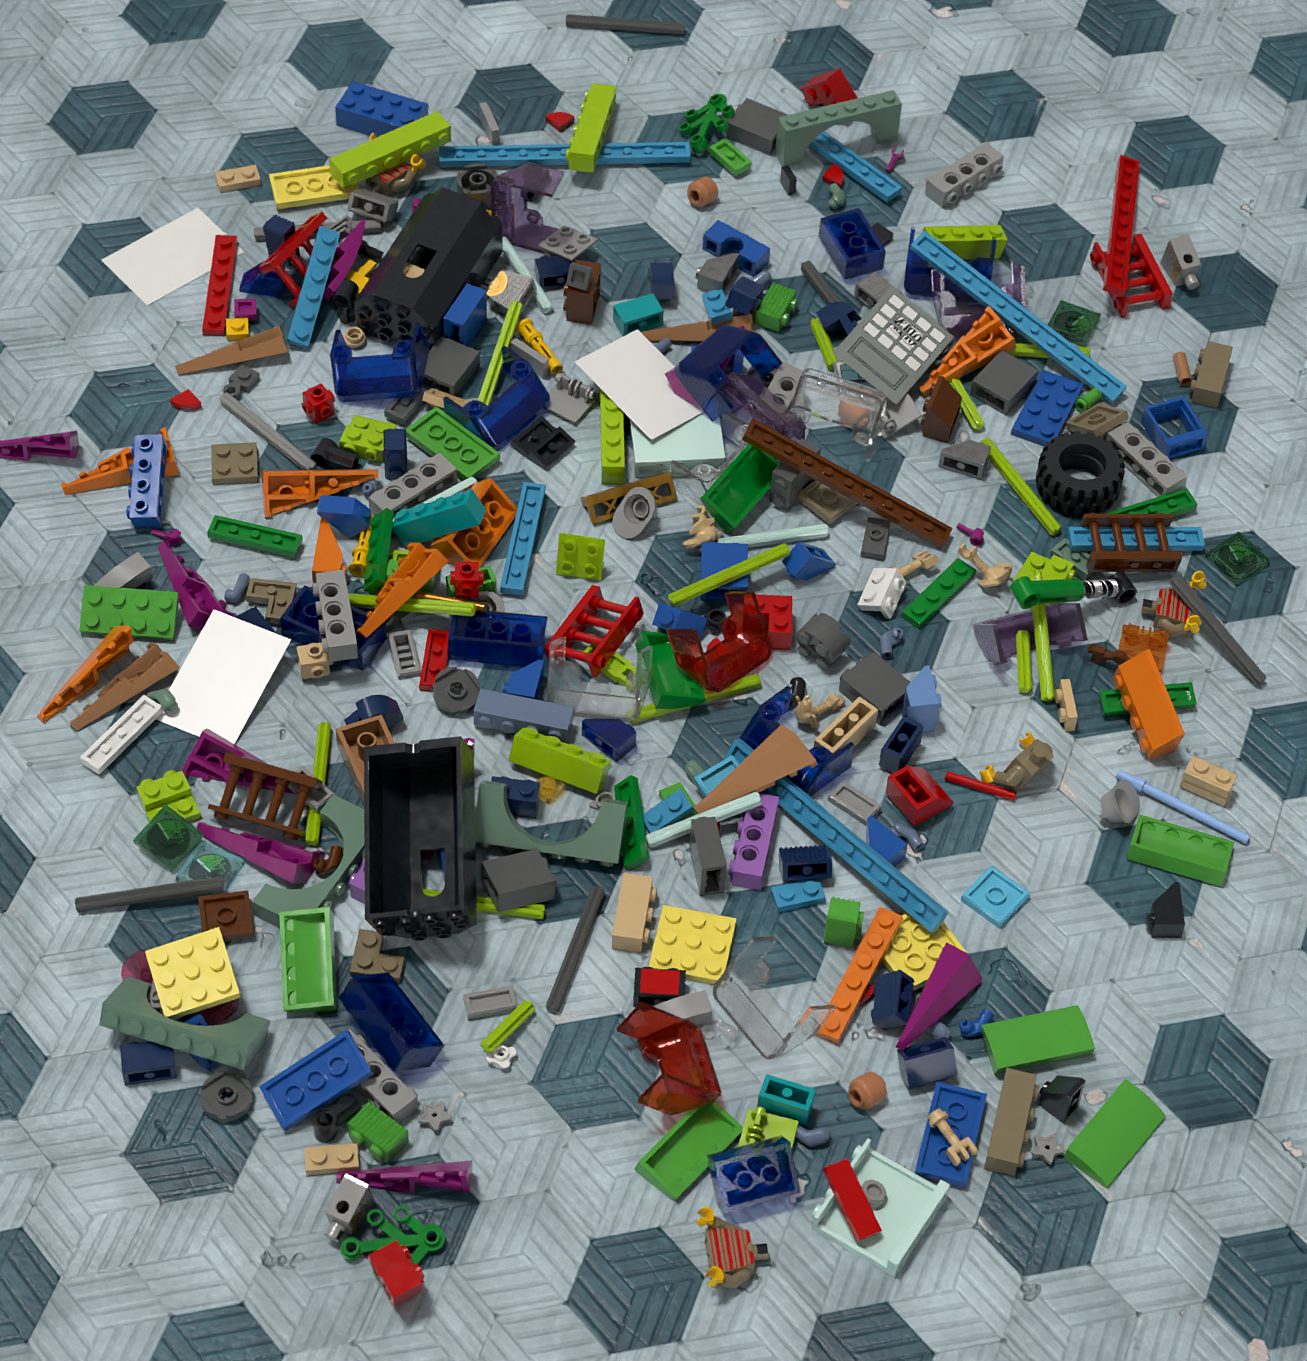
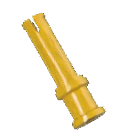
M529 318L520 321L515 329L517 334L522 335L526 345L549 359V370L552 375L560 373L563 365L543 341L542 333L534 328L533 321Z
M372 514L369 527L360 533L358 546L352 551L353 561L349 564L348 570L356 577H364L366 572V556L369 550L368 540L371 534V520L374 516Z

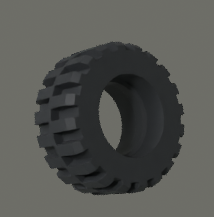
M1074 431L1073 434L1064 433L1060 438L1057 436L1050 440V443L1044 446L1040 454L1036 473L1037 490L1039 494H1042V499L1046 503H1050L1051 508L1061 510L1062 514H1074V517H1081V515L1089 513L1100 514L1106 509L1111 508L1115 501L1118 500L1125 473V463L1118 449L1115 450V446L1110 441L1107 443L1105 438L1101 436L1096 437L1093 436V433L1089 432L1081 434V431ZM1068 469H1082L1092 473L1096 478L1090 480L1076 479L1064 471Z

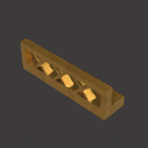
M671 473L657 474L581 497L582 506H587L591 523L594 524L613 518L615 512L610 513L611 509L616 511L617 508L613 505L617 498L621 496L625 498L626 494L635 487H644L646 489L654 487L650 492L653 497L657 498L655 500L656 505L677 499ZM667 483L670 496L661 497L657 495L656 491L659 485ZM598 503L606 505L608 508L604 516L596 518L593 505Z

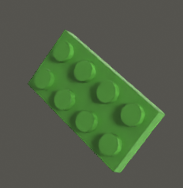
M437 406L406 429V437L432 457L441 453L457 468V476L463 480L470 477L476 479L500 460L499 452Z
M84 585L79 631L80 633L108 635L115 626L128 625L132 629L133 637L175 640L179 593Z

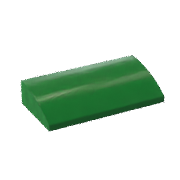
M747 444L700 498L709 514L727 534L737 527L770 489L772 472L780 464L774 457L750 444Z
M641 631L635 646L656 709H679L705 703L706 697L685 636Z

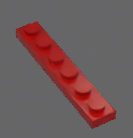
M234 235L215 236L202 326L203 335L225 336L238 243L237 236Z

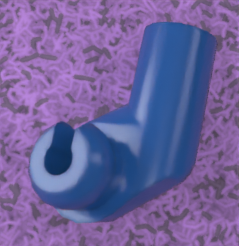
M983 1009L977 1021H967V1019L961 1021L959 1025L961 1034L966 1037L983 1035L980 1026L989 1024L994 1014L989 1010Z

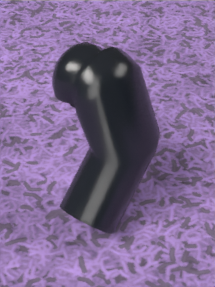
M362 240L357 254L380 262L384 252L369 246L365 240Z
M801 677L791 679L792 693L782 698V703L787 709L796 704V696H799L802 701L806 695V682Z

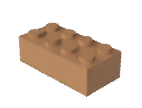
M382 714L336 728L337 747L363 806L364 747L394 744Z

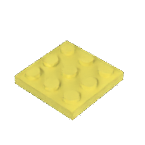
M663 905L649 967L654 969L676 968L686 970L685 980L723 986L737 918Z
M906 913L902 915L903 921L882 962L890 972L902 970L912 977L915 981L913 983V990L915 991L925 986L946 942L964 952L966 950L944 922L937 932L931 933L910 914Z
M219 927L145 951L164 1016L174 1020L241 998Z

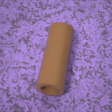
M1177 352L1173 355L1179 384L1181 386H1189L1192 383V377L1186 354L1184 352Z

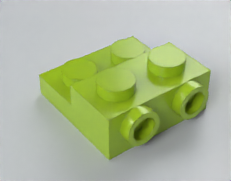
M354 415L350 425H346L339 441L340 448L358 454L360 458L383 463V431L385 429H397V424Z
M1031 551L1014 581L1020 577H1029L1030 571L1033 570L1041 571L1043 580L1074 579L1076 571L1073 570L1074 563L1056 555L1048 559Z
M170 770L162 778L154 781L150 778L145 779L140 783V786L136 787L139 802L151 826L165 810L184 824L201 819L200 810L192 796L191 788L183 771L176 772Z

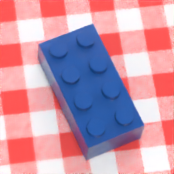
M352 81L335 107L336 126L369 136L375 133L377 138L380 135L382 136L429 115L428 103Z

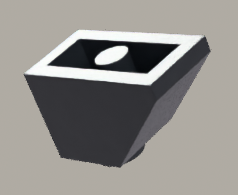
M1174 882L1152 903L1150 913H1146V927L1150 928L1151 938H1181L1185 920L1179 882Z
M1057 1075L1052 1082L1047 1081L1039 1091L1041 1097L1038 1105L1064 1123L1079 1107L1086 1081L1079 1077Z

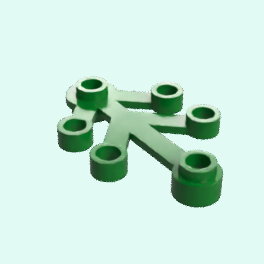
M714 94L709 98L705 106L697 111L690 109L685 113L688 122L682 123L678 127L682 136H687L693 130L700 127L698 134L690 138V146L694 153H701L707 149L708 143L705 136L711 123L715 125L718 132H724L729 128L726 119L733 117L735 111L732 105H727V98L724 94ZM722 112L725 119H720L716 113Z
M398 1206L394 1210L395 1221L405 1223L417 1233L405 1235L384 1219L380 1210L372 1209L367 1214L368 1224L379 1228L391 1238L360 1242L358 1239L350 1237L342 1242L341 1254L344 1259L354 1261L362 1253L377 1251L397 1240L400 1246L404 1244L406 1247L418 1246L411 1256L412 1259H410L412 1264L415 1265L420 1263L428 1251H437L444 1245L445 1233L437 1225H423L410 1215V1211L406 1206ZM398 1211H405L407 1216L404 1219L398 1218ZM372 1214H378L380 1216V1220L378 1222H372L370 1220V1216ZM434 1233L437 1239L434 1242L428 1241V1234ZM348 1244H355L357 1248L354 1252H348L346 1247Z

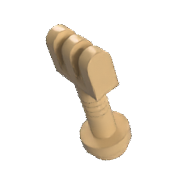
M921 551L912 556L913 561L901 568L897 566L892 568H897L904 578V576L920 567L928 569L938 563V557Z
M939 1108L928 1116L930 1120L929 1125L932 1128L938 1127L948 1140L951 1147L946 1150V1155L957 1166L961 1164L959 1156L963 1161H966L970 1158L968 1152L974 1156L978 1154V1150L969 1137L960 1141L946 1121L949 1115L946 1111H942Z

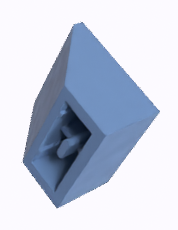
M924 666L906 687L902 717H907L923 725L922 733L934 732L936 722H939L938 708L942 707L941 695L936 693V676L931 674L930 666Z

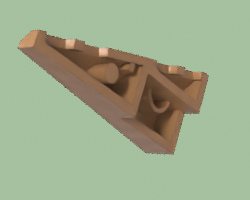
M751 313L747 316H733L731 320L714 325L709 320L642 331V334L648 340L661 341L665 337L670 341H717L737 327L744 325L747 332L741 336L739 341H755L754 315Z
M277 325L264 332L211 351V353L178 364L175 368L179 375L289 352L281 326Z
M150 642L146 646L148 650L140 657L136 656L132 660V664L121 671L97 694L98 699L91 705H86L83 708V712L74 720H71L69 724L76 731L180 667L168 653L162 651L156 643Z
M781 724L694 807L696 815L753 792H761L774 786L775 781L787 775H790V777L796 776L798 770L809 765L811 768L817 766V761L799 737Z

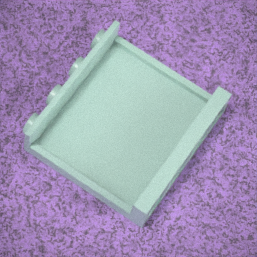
M717 397L707 398L714 407L652 440L627 416L630 422L635 477H651L665 472H670L671 475L723 473L725 470V452Z
M867 1139L863 1146L858 1145L852 1155L853 1161L851 1166L861 1186L867 1180H876L886 1189L887 1195L883 1203L879 1207L872 1208L882 1231L879 1234L856 1242L831 1187H829L825 1194L826 1200L823 1205L818 1204L812 1213L811 1218L814 1219L812 1230L891 1276L896 1277L947 1199L950 1184L940 1180L937 1186L872 1150L870 1148L871 1140Z

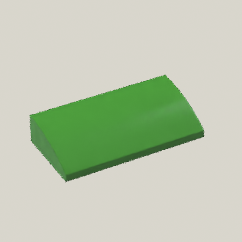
M1139 814L1126 859L1222 887L1234 841Z
M330 907L279 912L283 1011L322 1012L338 1010L332 910Z
M1078 1005L980 1026L994 1075L1005 1073L1006 1068L1019 1070L1091 1055L1095 1050L1090 1030Z
M1125 1079L1069 1145L1064 1159L1107 1189L1165 1119L1166 1115L1144 1092Z
M706 1093L637 1163L634 1169L661 1192L677 1200L740 1135L743 1127Z

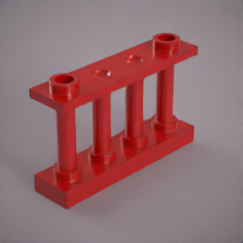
M323 211L311 216L259 266L264 274L270 271L276 272L294 294L295 298L288 304L290 308L297 305L301 289L284 269L282 262L286 259L290 260L303 278L305 277L307 267L297 256L296 249L299 246L303 247L311 256L313 245L310 243L309 236L312 233L317 235L319 226L323 227L322 223L327 219ZM336 259L332 261L330 270L337 263Z
M1142 233L1133 236L1130 255L1135 258L1136 262L1129 263L1128 272L1139 270L1143 273L1144 277L1127 280V289L1147 285L1152 292L1126 297L1125 294L1123 297L1110 294L1115 310H1118L1121 318L1126 317L1128 305L1153 300L1158 302L1161 310L1169 309L1173 292ZM1094 242L1093 250L1090 253V260L1093 265L1095 264L1104 282L1107 251L1103 252L1099 243Z
M591 585L545 645L544 650L549 664L558 666L565 657L588 663L592 677L596 678L602 669L606 667L608 661L637 622L642 619L644 612L639 597L635 596L628 606L604 600L600 587ZM601 609L621 614L616 622L595 617ZM589 625L609 630L604 638L583 633ZM577 641L597 646L592 654L571 649Z

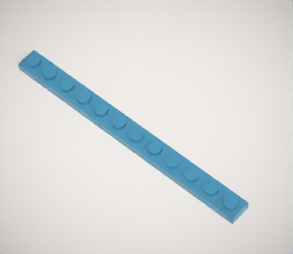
M689 142L603 143L597 164L690 163ZM569 144L439 146V167H465L475 163L488 166H527L528 162L542 165H569V161L565 160Z
M924 231L911 244L910 249L983 306L986 308L990 306L1001 320L1091 389L1094 387L1098 388L1102 393V398L1110 404H1113L1125 392L1127 388L1125 384L929 233Z
M735 739L724 759L733 755L740 764L754 749L743 740ZM786 776L775 781L774 786L763 790L767 795L778 796L779 805L926 929L931 933L938 931L949 912Z

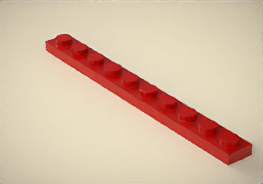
M1120 155L1117 160L1103 291L1120 297L1124 296L1127 289L1140 161Z

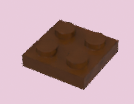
M248 890L198 897L202 932L219 927L223 941L254 937Z

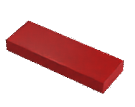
M428 629L419 691L432 692V686L437 675L447 668L452 632Z
M848 1158L825 1167L823 1172L856 1242L879 1234L882 1229Z

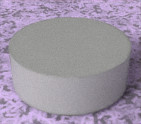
M867 1180L861 1186L872 1208L879 1207L883 1203L887 1192L880 1182Z

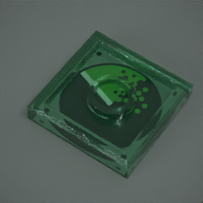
M1060 300L1047 325L1069 342L1086 347L1100 320L1101 314Z
M1240 532L1206 552L1205 558L1236 586L1270 565L1271 561Z
M165 804L133 839V843L172 873L204 837V833Z

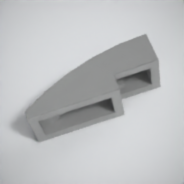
M137 552L114 567L94 586L134 589L153 578L151 566Z
M703 990L657 1004L631 1017L630 1021L636 1042L684 1033L688 1026L711 1022L712 1009L707 992Z

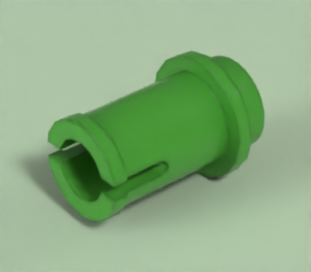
M1094 387L1084 396L1077 397L1075 402L1076 409L1084 412L1091 408L1093 404L1102 399L1101 391Z

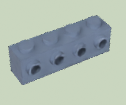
M480 689L473 711L474 725L484 729L490 728L515 734L522 728H533L542 735L557 737L561 742L567 744L574 722V707Z

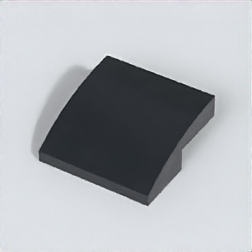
M540 416L515 437L510 445L534 464L546 468L575 444L576 441L560 426L556 429L543 416Z

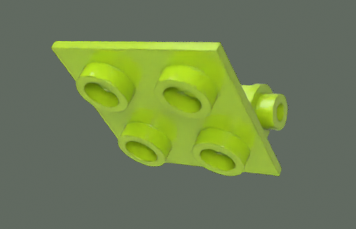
M559 533L556 575L601 581L602 570L604 569L605 539Z
M756 1107L755 1110L748 1109L735 1158L786 1171L799 1121L765 1113L766 1109L762 1107Z

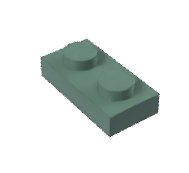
M1064 538L1051 549V557L1056 555L1074 563L1073 570L1082 579L1087 580L1095 573L1087 572L1086 564L1090 555L1085 551H1070L1068 539Z

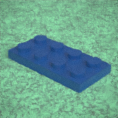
M1042 370L1012 427L1011 435L1041 446H1045L1053 438L1059 437L1065 422L1075 406L1077 397L1080 396L1084 384Z
M345 1030L259 1087L282 1129L287 1131L374 1073L351 1033Z
M936 1082L929 1115L939 1108L942 1111H946L949 1115L946 1121L960 1141L969 1137L973 1144L976 1145L987 1094ZM927 1119L915 1174L923 1178L935 1181L942 1180L948 1184L966 1188L973 1156L968 1152L970 1158L966 1161H963L959 1156L961 1164L955 1166L946 1155V1150L951 1145L939 1128H932L929 1125L930 1120Z

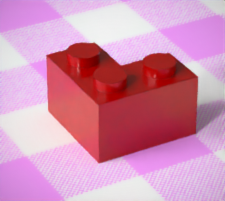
M840 68L815 76L800 89L810 106L820 103L828 106L858 99Z
M746 594L744 630L767 631V649L790 650L792 640V596Z
M397 1240L368 1255V1261L393 1308L421 1293L423 1283H425V1277L418 1263L412 1264L410 1260L412 1257L406 1245L400 1246Z

